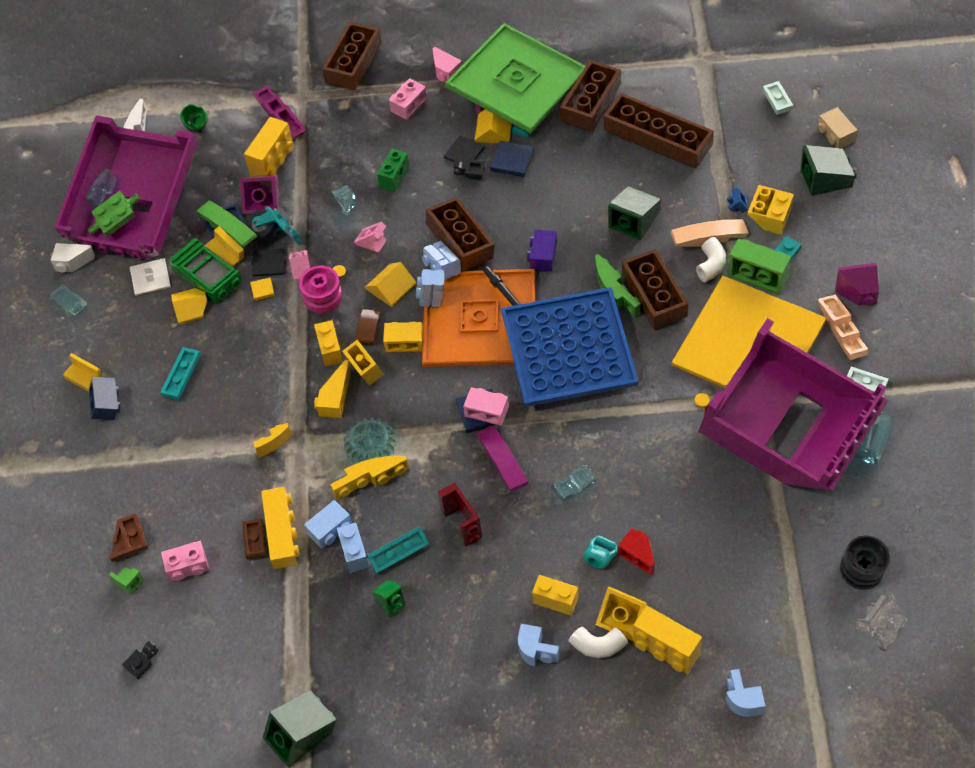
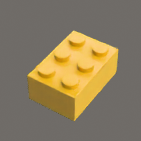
M270 117L248 147L244 156L250 177L275 175L279 166L284 163L288 153L293 150L294 143L287 122Z
M649 606L645 607L633 625V643L641 651L650 652L657 660L669 663L678 672L688 674L701 655L702 636Z

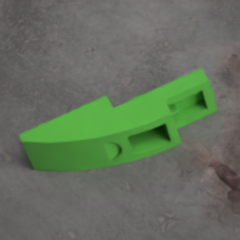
M597 254L595 256V267L600 288L611 287L617 309L619 310L623 307L636 318L640 315L641 303L639 299L635 296L633 297L628 292V289L622 285L621 273L612 268L607 259H603Z

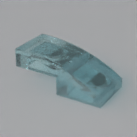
M104 169L100 173L86 196V200L94 208L101 205L106 194L112 193L117 178L109 169Z
M64 284L50 294V298L72 316L77 315L88 305L76 292L73 293Z
M583 465L570 471L568 477L552 483L551 488L558 498L564 502L597 481V477L587 465Z

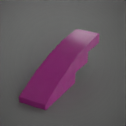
M268 85L253 93L254 98L270 117L289 124L292 140L306 132V129L289 106L285 105Z
M494 425L476 433L479 442L485 448L488 458L494 464L497 474L510 492L529 484L515 457Z

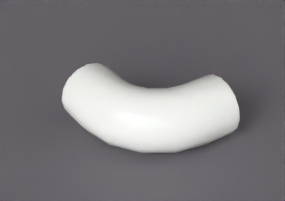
M715 237L708 239L701 247L708 257L706 262L696 267L697 275L702 282L715 278L726 265V252Z
M580 627L569 638V642L578 651L593 658L610 657L628 644L626 637L617 628H613L603 637H595L584 627Z

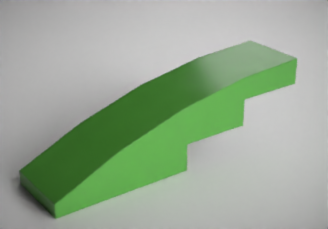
M210 200L196 211L199 217L209 221L211 227L216 229L220 226L242 247H245L257 237L244 223Z

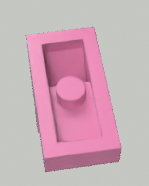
M379 222L362 229L354 243L363 248L379 252L386 242V238L383 236L386 225Z

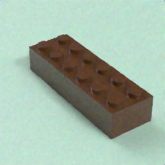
M623 93L619 94L603 116L605 131L694 168L698 167L713 146L714 130Z

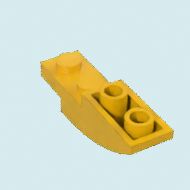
M384 456L354 464L344 469L345 477L330 484L333 495L338 500L341 497L348 496L358 488L365 487L369 482H372L374 487L383 485L389 479L405 473L409 469L408 461L405 456Z

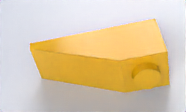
M344 360L320 389L318 397L315 398L314 408L317 409L319 417L342 418L351 374L349 360Z

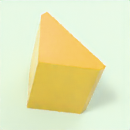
M486 109L478 114L475 142H510L512 123Z
M398 262L389 264L365 286V289L390 307H393L417 283L404 265Z
M608 587L595 625L608 631L617 628L627 639L633 641V625L647 606V603Z

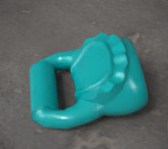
M596 536L588 544L583 558L589 565L604 569L609 565L611 559L617 555L618 545L607 538ZM598 544L603 545L609 549H612L613 551L610 552L608 549L600 547Z

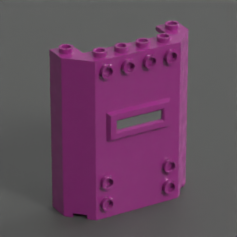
M96 115L54 226L59 236L77 244L91 245L92 248L104 253H108V251L114 252L119 256L130 255L135 259H149L159 255L199 142L194 132L177 130L176 137L117 127L112 118ZM118 191H121L127 199L137 193L141 200L136 202L137 204L151 206L149 212L133 210L136 217L108 237L101 229L93 235L87 230L96 223L91 211Z

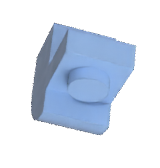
M521 624L518 634V646L522 659L532 666H536L537 659L544 663H558L559 646L541 643L542 627Z
M739 669L731 670L730 678L727 679L729 691L726 692V703L734 713L744 717L764 715L765 702L761 686L744 689Z

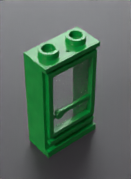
M196 237L169 259L172 270L194 288L204 291L206 297L215 304L223 300L233 289L242 283L239 270L234 269L200 243Z

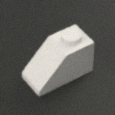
M56 243L51 262L55 271L74 272L93 260L95 255L91 245Z

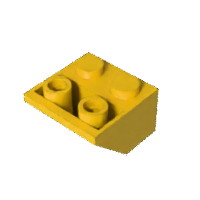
M758 185L748 210V215L763 230L782 235L792 210L794 194Z

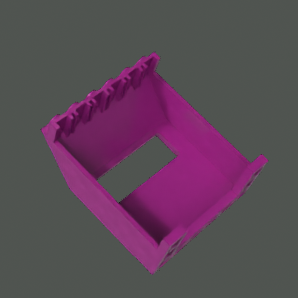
M767 318L759 329L750 352L723 392L718 390L709 403L698 432L784 484L833 491L887 404L888 400L885 399L886 396L883 394L887 387L879 383L875 392L864 387L770 332L774 321ZM800 394L823 407L791 459L788 460L766 447V444Z

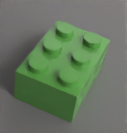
M738 238L729 255L728 277L780 295L789 277L791 256Z

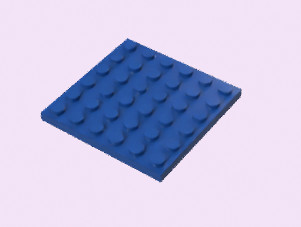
M611 287L501 308L525 407L638 385V377Z

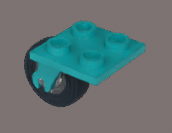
M267 206L265 207L266 210H257L250 215L246 222V226L257 236L253 239L255 241H267L274 236L276 231L283 230L298 245L302 244L298 239L299 233L290 226V222L276 208L272 210Z

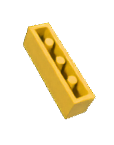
M285 486L261 491L270 561L273 569L298 565L297 557H300L298 545H295L294 542L298 538L296 528H292V522H295L293 510L290 511L289 505H293L291 493L287 494Z

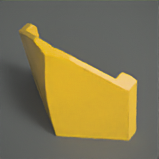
M193 288L171 294L179 325L204 317L207 304L204 291Z

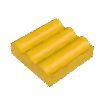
M271 278L250 282L255 301L275 296Z

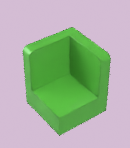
M125 567L118 575L113 572L109 574L112 583L129 595H132L144 581L140 571L134 567L131 570Z

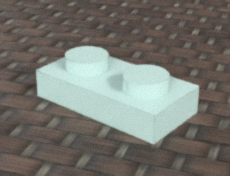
M779 81L763 86L762 91L776 115L793 110V104Z
M854 367L850 368L847 377L875 392L879 383L887 386L888 378Z

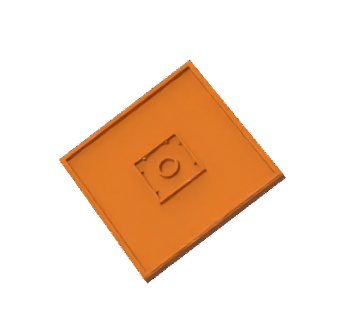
M535 269L492 270L495 275H499L503 280V284L520 304L535 302ZM483 270L461 271L460 274L444 280L442 306H424L422 367L514 365L501 313V308L512 305L497 288L492 286L490 279Z

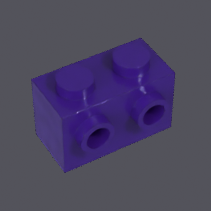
M535 229L534 236L530 237V247L532 248L527 253V262H530V269L552 271L557 247V231Z

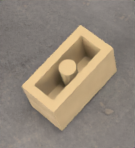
M838 107L819 116L818 129L835 148L842 149L856 142L858 130Z

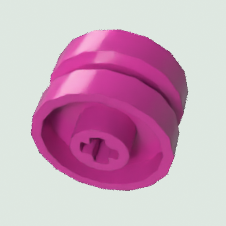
M314 266L302 274L299 280V288L306 308L316 313H327L340 305L342 289L339 276L335 270L327 266Z

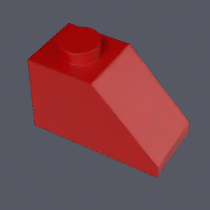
M631 528L618 545V555L652 576L655 563L649 538L644 532Z

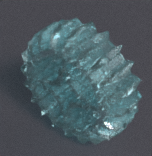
M364 417L363 422L357 420L356 425L351 424V430H346L344 448L347 456L354 463L390 456L395 451L394 447L397 444L396 435L387 421L382 422L380 418L375 421L373 417L367 420Z

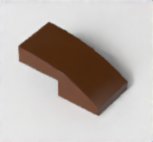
M362 310L355 341L374 344L378 334L377 327L381 319V311Z

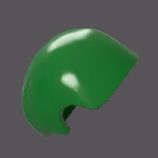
M189 104L180 112V119L187 129L199 131L206 126L208 114L203 107Z

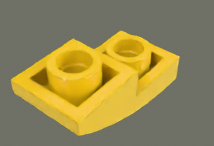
M288 423L269 429L271 436L262 437L253 442L258 458L273 452L288 441L292 436Z

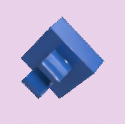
M738 187L731 190L732 196L726 199L731 204L728 206L729 210L733 212L739 209L742 213L748 211L746 195Z

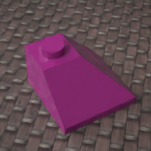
M278 175L239 179L242 214H252L257 210H266L265 207L267 206L272 210L275 208L278 210Z
M869 263L839 267L835 293L857 305L877 303L879 295L877 264Z

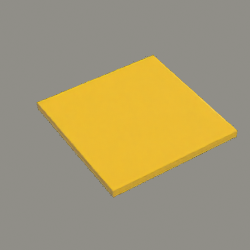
M722 276L674 357L672 366L725 388L750 352L756 335L767 318L774 321L770 332L809 353L826 322V317Z

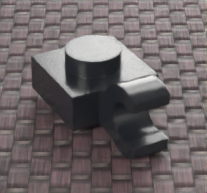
M468 159L467 163L455 161L453 167L454 174L462 175L465 173L467 178L483 179L485 161Z
M149 640L144 645L141 653L136 649L122 666L135 678L139 679L152 666L150 658L158 652L156 645Z

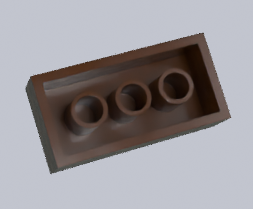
M348 22L322 68L325 83L356 90L382 44L380 29Z
M589 60L560 107L561 121L593 132L621 85V69Z
M458 197L426 209V225L437 240L443 242L460 259L462 272L493 259L494 243Z
M656 249L622 261V276L633 295L639 299L640 307L653 330L688 317V302Z

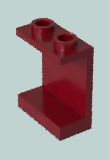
M456 482L439 490V502L444 516L446 517L460 510L466 519V522L460 524L463 545L466 547L469 544L477 543L482 538L480 518Z

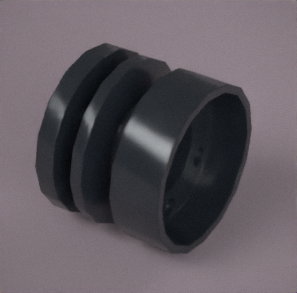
M868 535L858 536L851 540L840 562V573L845 582L853 588L861 590L872 589L878 585L890 561L887 546L878 538Z

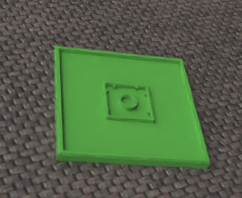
M503 23L445 82V87L519 128L532 133L570 92L586 66Z

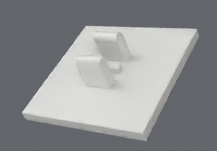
M165 258L130 267L135 296L171 287Z

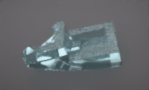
M345 185L331 193L334 200L339 204L341 211L347 217L350 214L349 210L355 207L356 203L354 193Z

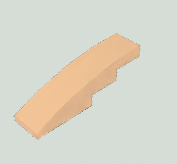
M743 219L703 222L673 229L670 232L675 246L702 247L704 242L712 237L717 238L719 242H727L729 238H746L749 234Z
M836 294L818 299L819 306L834 336L848 358L853 360L868 355V348L860 339V332L852 323L851 314Z

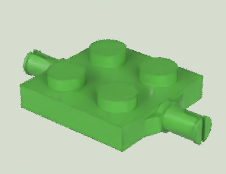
M118 191L91 211L96 223L87 230L93 235L101 229L107 237L136 217L132 205L141 200V198L135 193V195L127 199L121 191Z

